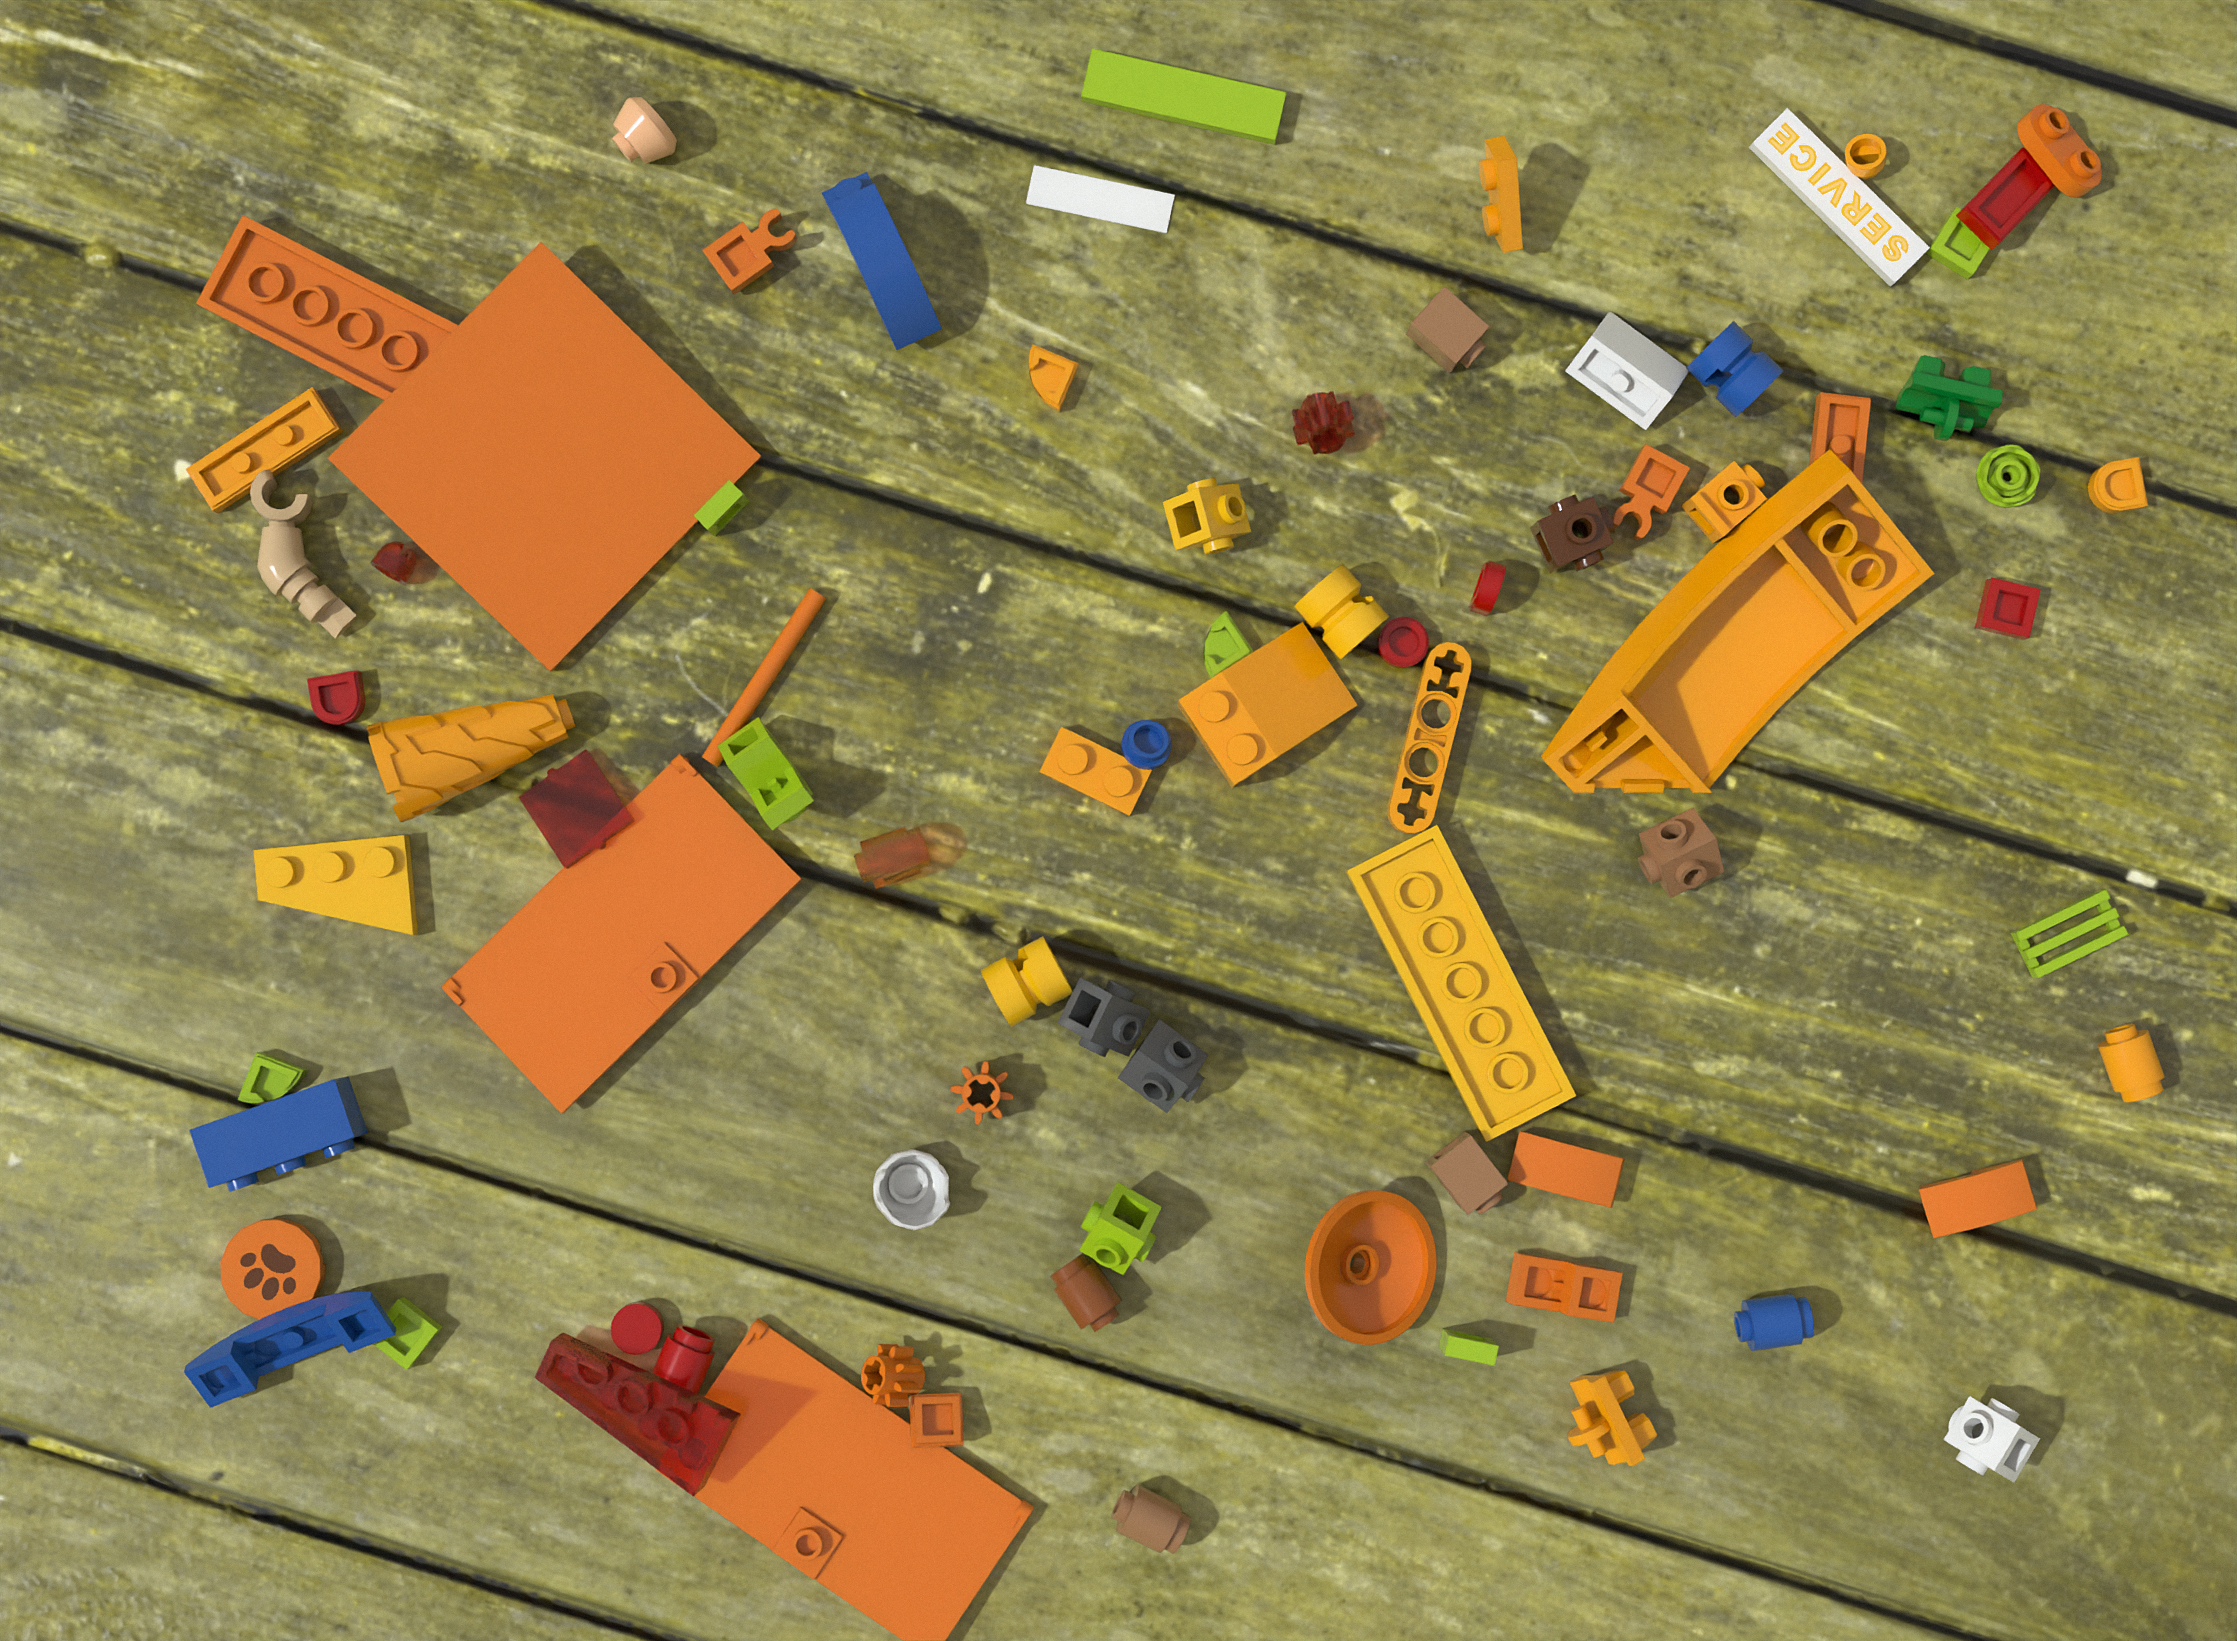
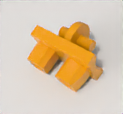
M1613 1370L1601 1375H1581L1570 1381L1569 1383L1580 1406L1571 1410L1578 1425L1567 1433L1571 1446L1587 1444L1593 1458L1605 1455L1609 1465L1627 1462L1629 1466H1635L1645 1460L1641 1450L1657 1437V1433L1650 1419L1644 1413H1634L1625 1418L1619 1406V1403L1634 1395L1635 1388L1627 1372L1624 1370Z

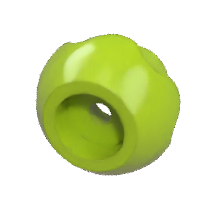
M2005 445L1991 449L1982 457L1976 470V482L1981 495L1991 504L2003 508L2019 506L2031 500L2036 493L2040 477L2039 464L2031 454L2018 445ZM2004 473H2008L2010 475V481H2005L2003 479Z

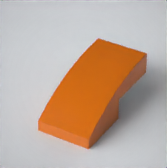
M1519 1131L1507 1180L1613 1208L1625 1159Z
M2023 1159L1972 1170L1970 1175L1919 1187V1193L1933 1238L1986 1226L2037 1210Z
M1514 1252L1506 1302L1516 1306L1560 1312L1572 1317L1614 1323L1623 1273L1587 1264Z

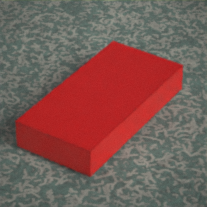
M2022 147L1956 216L1986 246L1993 250L2055 185L2031 154Z

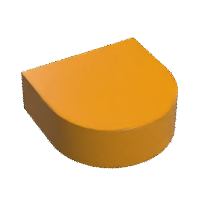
M2139 457L2113 461L2094 471L2089 479L2088 493L2091 501L2097 508L2108 513H2119L2142 509L2148 506Z

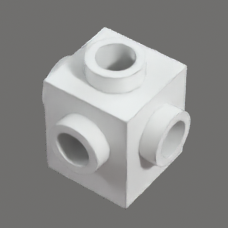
M1969 1396L1965 1405L1959 1407L1953 1413L1949 1421V1431L1944 1440L1960 1450L1956 1460L1980 1475L1984 1476L1989 1467L2014 1483L2040 1438L2016 1424L2015 1422L2020 1414L1999 1401L1991 1398L1986 1406Z

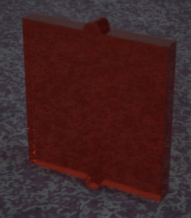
M586 749L559 769H549L547 772L548 776L519 796L524 807L566 869L596 848L603 850L606 847L607 840L635 821L591 753Z

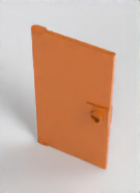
M679 753L647 787L441 987L561 1114H564L803 879L712 787L689 760Z
M758 1317L751 1324L749 1332L655 1470L903 1641H945L1017 1532H1019L1027 1518L1030 1517L1034 1506L1008 1491L946 1447L911 1448L910 1423L885 1405H874L872 1403V1396L772 1329L769 1324Z

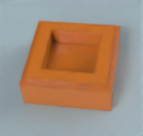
M962 1393L918 1394L909 1397L911 1448L959 1447L964 1445Z

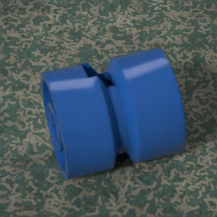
M1733 321L1686 369L1704 387L1715 386L1718 389L1716 399L1736 418L1784 370L1765 351L1755 353L1752 350L1753 339Z

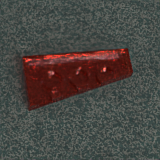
M564 1332L551 1340L534 1377L693 1497L705 1487L741 1415L739 1412Z

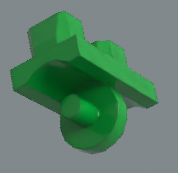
M1923 355L1913 367L1909 379L1897 395L1895 409L1920 414V421L1935 424L1934 438L1947 442L1954 429L1968 432L1971 431L1972 426L1983 429L1992 411L1995 408H1999L2002 404L2003 391L1993 388L1991 370L1972 366L1963 370L1959 380L1944 377L1945 363L1942 359Z

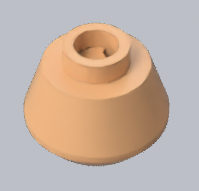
M629 97L613 123L614 128L618 132L611 138L615 145L630 162L639 157L646 164L672 155L675 152L677 139L670 128L642 97Z

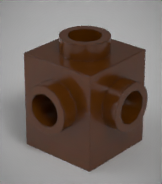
M1576 495L1562 499L1548 507L1551 515L1538 520L1530 527L1550 573L1571 564L1574 565L1576 572L1601 562L1604 560L1601 551L1614 543L1611 534L1615 533L1613 520L1604 505L1597 506L1594 497L1581 502L1578 501ZM1572 528L1579 532L1580 538L1573 534Z

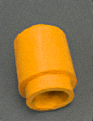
M2132 1023L2104 1032L2106 1040L2097 1046L2114 1092H2120L2123 1102L2140 1101L2163 1092L2164 1088L2161 1080L2165 1075L2149 1031L2137 1030L2135 1024Z

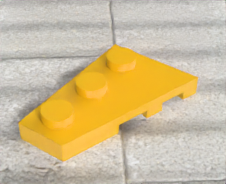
M409 835L253 850L259 901L405 934L418 935Z

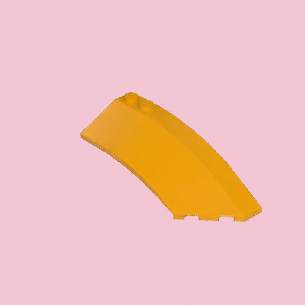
M1829 449L1744 519L1668 592L1605 664L1541 757L1574 793H1594L1595 788H1621L1623 793H1663L1664 788H1690L1692 793H1712L1709 788L1742 748L1807 680L1850 641L1935 573L1853 472Z

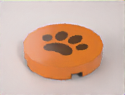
M286 1218L263 1219L242 1228L228 1242L220 1262L221 1283L229 1301L243 1314L260 1320L285 1308L315 1299L325 1279V1264H323V1257L320 1252L322 1249L318 1239L303 1225Z

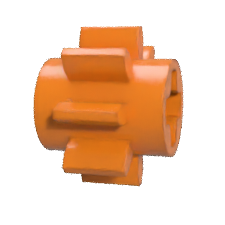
M988 1060L984 1061L981 1072L976 1074L969 1067L964 1066L961 1070L967 1079L964 1085H953L950 1088V1091L962 1094L964 1101L956 1109L957 1114L969 1108L975 1112L974 1119L978 1125L981 1123L984 1113L989 1111L996 1118L1001 1119L1003 1113L997 1105L1000 1099L1011 1100L1014 1098V1094L1010 1091H1002L1001 1083L1007 1078L1009 1073L1005 1071L997 1077L989 1073L990 1063ZM977 1079L983 1085L990 1081L995 1087L990 1094L993 1103L988 1105L984 1100L974 1103L970 1098V1095L975 1090L971 1082Z
M879 1344L877 1349L878 1356H870L863 1364L861 1372L862 1385L867 1393L874 1395L872 1401L874 1405L908 1407V1395L920 1393L925 1381L924 1366L920 1359L912 1357L914 1352L912 1346Z

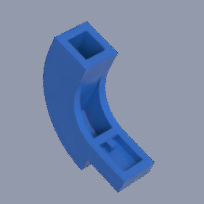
M865 172L854 178L844 179L835 187L822 192L896 350L941 330L942 327L913 262L868 173Z

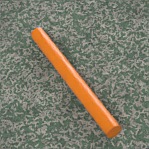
M809 588L703 753L702 758L719 768L724 758L718 745L747 724L826 600L824 596Z

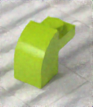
M759 717L718 745L727 766L750 794L761 817L771 830H774L782 823H789L797 819L804 812L806 806L814 801L811 796L813 792Z

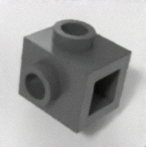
M1079 977L1058 1024L1082 1036L1078 1044L1098 1055L1106 1057L1109 1049L1129 1057L1141 1034L1150 1010L1133 1002L1136 992L1114 981L1109 980L1106 987L1103 988Z
M1159 1019L1138 1046L1118 1076V1079L1141 1094L1146 1100L1168 1113L1179 1098L1189 1102L1205 1079L1198 1071L1208 1057V1054Z

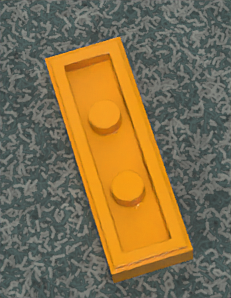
M311 387L186 468V471L212 511L220 513L250 493L252 481L258 473L270 469L274 476H276L344 431L318 391Z

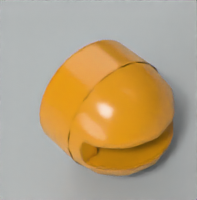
M1861 134L1850 140L1845 149V164L1859 179H1870L1876 177L1883 170L1886 163V145L1880 137L1873 134Z

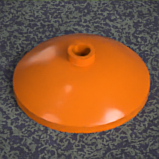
M1364 1190L1353 1193L1341 1199L1327 1211L1311 1237L1305 1260L1307 1296L1315 1315L1326 1329L1337 1337L1352 1343L1376 1345L1398 1337L1411 1327L1426 1307L1436 1277V1247L1426 1219L1417 1207L1404 1197L1382 1190ZM1352 1257H1353V1258H1354V1262H1353L1352 1267L1350 1268V1262H1351V1259H1352Z

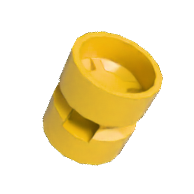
M1341 564L1294 606L1312 628L1322 627L1324 629L1322 640L1340 660L1390 617L1372 596L1362 597L1359 594L1361 583L1344 564Z
M1044 936L1018 949V958L1014 961L1003 957L980 970L992 996L1011 1027L1036 1014L1037 1004L1043 1003L1051 1006L1068 997L1073 992Z

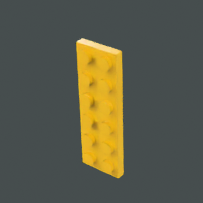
M1438 825L1346 871L1485 1142L1576 1096Z

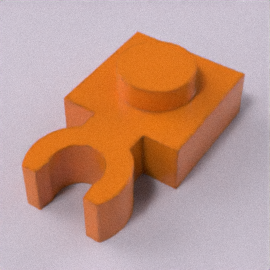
M777 208L767 211L761 217L759 228L751 233L745 223L741 222L702 250L733 295L774 267L767 255L772 250L785 251L796 243L798 238L793 230L786 232L781 237L771 235L772 226L782 219V215Z
M1645 444L1619 489L1621 493L1631 497L1629 503L1623 504L1613 513L1611 518L1614 527L1616 528L1620 525L1625 515H1632L1639 523L1633 539L1639 541L1651 528L1652 518L1650 510L1653 509L1662 515L1667 512L1690 467Z

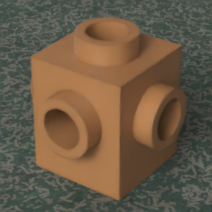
M1694 808L1639 833L1644 852L1643 855L1638 857L1640 867L1649 883L1659 882L1669 898L1693 889L1701 883L1725 872L1717 839Z

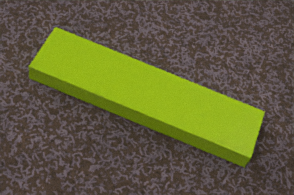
M1092 48L1082 89L1081 102L1275 145L1286 92Z

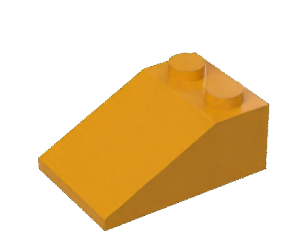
M1303 622L1223 670L1179 699L1177 706L1232 788L1358 706Z

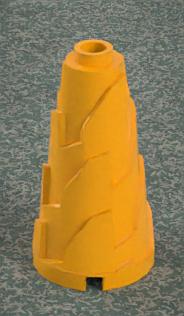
M554 694L519 702L505 701L485 706H467L424 716H410L384 722L380 721L367 726L366 729L369 733L368 738L387 795L394 793L397 804L392 805L402 823L415 819L444 804L453 797L494 779L504 773L505 770L528 760L536 752L569 738L566 730L576 726L566 698L556 701Z

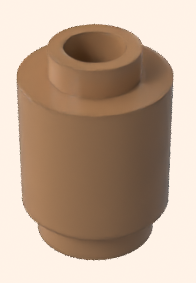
M1136 1485L1131 1492L1122 1491L1111 1515L1112 1519L1117 1520V1533L1158 1553L1164 1550L1172 1554L1176 1553L1187 1534L1191 1521V1516L1182 1512L1181 1505L1140 1485Z

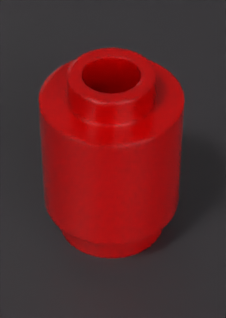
M678 1324L674 1334L667 1335L649 1378V1382L656 1387L654 1394L658 1398L675 1405H682L685 1399L695 1400L715 1355V1352L711 1350L715 1339L699 1329Z

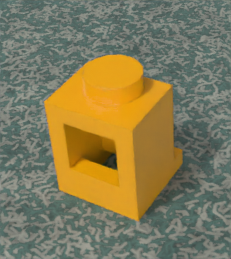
M1733 461L1685 501L1681 507L1709 540L1715 543L1767 500L1761 492L1765 487V482L1760 474L1750 465L1745 464L1740 468ZM1726 488H1731L1739 497L1738 504L1733 505L1725 500L1724 491Z

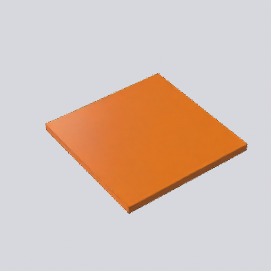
M542 242L502 280L328 457L349 480L551 672L699 522L693 515L728 480L735 485L762 458L756 450Z

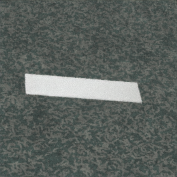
M1034 165L1026 204L1167 233L1175 195Z

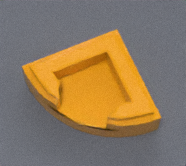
M1032 344L1029 354V373L1032 385L1044 403L1060 412L1079 368V363Z

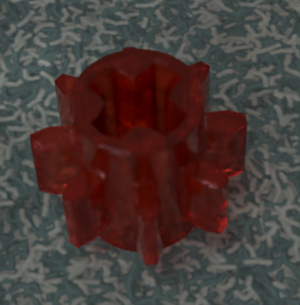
M1333 391L1309 394L1302 402L1301 409L1292 410L1295 423L1293 431L1297 445H1304L1309 442L1315 455L1339 451L1344 445L1346 437H1354L1355 435L1351 422L1354 416L1350 402L1343 401L1338 404Z

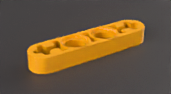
M1445 642L1437 645L1428 653L1424 661L1387 808L1390 824L1397 831L1404 834H1415L1425 830L1431 824L1435 815L1471 673L1472 661L1469 653L1463 646L1456 643ZM1447 652L1454 654L1453 660L1455 664L1461 665V671L1453 672L1449 676L1446 689H1456L1455 698L1443 691L1426 690L1428 682L1434 686L1439 685L1442 669L1434 666L1435 659H1443ZM1439 700L1447 706L1449 720L1444 727L1439 729L1431 728L1423 722L1421 712L1426 702ZM1420 748L1428 749L1435 755L1437 768L1431 776L1419 777L1411 771L1409 758L1415 750ZM1403 779L1415 785L1432 786L1430 796L1423 791L1419 793L1417 808L1424 810L1423 819H1414L1411 826L1404 824L1405 816L1397 812L1398 805L1407 804L1412 793L1411 788L1402 789Z

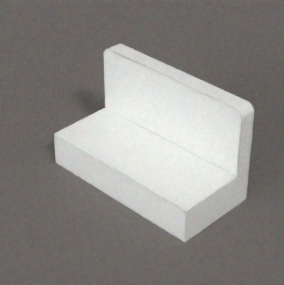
M1608 312L1565 370V372L1645 430L1674 396L1689 372L1686 366L1612 312Z

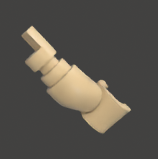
M270 469L264 470L257 474L252 481L250 489L252 504L258 513L269 523V526L262 528L257 565L263 582L276 597L283 595L292 604L299 602L301 604L298 608L299 611L311 623L318 621L336 639L351 626L356 619V614L326 585L320 587L317 585L319 578L310 570L312 563L305 557L302 531L299 528H295V526L305 521L312 510L313 500L308 494H296L295 501L291 506L285 509L270 507V496L278 488V483Z

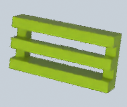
M2100 889L2011 932L2032 978H2040L2129 935L2125 926L2120 925L2117 919L2120 916L2116 908L2111 907L2108 901L2111 898L2106 889ZM2094 906L2097 907L2099 914L2030 946L2028 938ZM2103 924L2106 925L2107 931L2038 963L2037 956Z

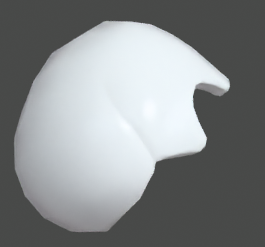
M915 1149L893 1153L875 1173L873 1181L875 1204L887 1220L894 1225L911 1230L933 1226L947 1212L950 1206L949 1176L945 1168L939 1164V1161L929 1153Z

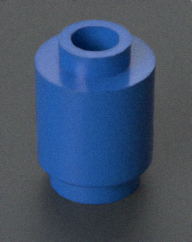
M1784 1294L1743 1300L1741 1311L1734 1312V1325L1739 1342H1747L1751 1351L1800 1345L1803 1339L1814 1336L1813 1315L1806 1297L1795 1298L1793 1294Z

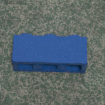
M349 1076L330 1080L189 1130L208 1187L211 1188L226 1183L229 1192L258 1183L259 1179L256 1172L273 1166L277 1175L306 1166L305 1155L323 1150L325 1158H329L355 1148L353 1138L368 1134Z

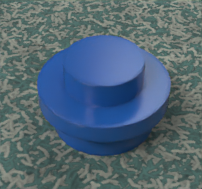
M1140 720L1131 724L1126 729L1121 741V748L1124 757L1130 764L1140 769L1150 770L1158 768L1166 762L1171 753L1172 740L1168 731L1158 722Z

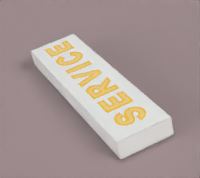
M1788 108L1749 146V149L1890 287L1930 248Z

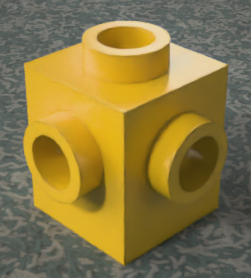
M1216 478L1197 481L1187 486L1188 492L1163 502L1175 551L1203 547L1205 555L1215 554L1233 548L1232 539L1251 532L1246 514V505L1242 499L1238 483L1218 485Z

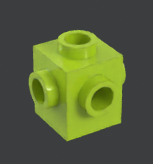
M1117 1182L1105 1203L1102 1205L1094 1201L1086 1214L1080 1228L1088 1233L1079 1251L1095 1259L1100 1265L1124 1275L1134 1258L1143 1262L1151 1250L1157 1235L1150 1231L1162 1207Z

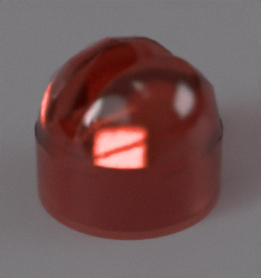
M400 541L389 542L378 550L370 563L388 578L406 585L414 573L417 563L415 553L410 548L401 555L404 544Z

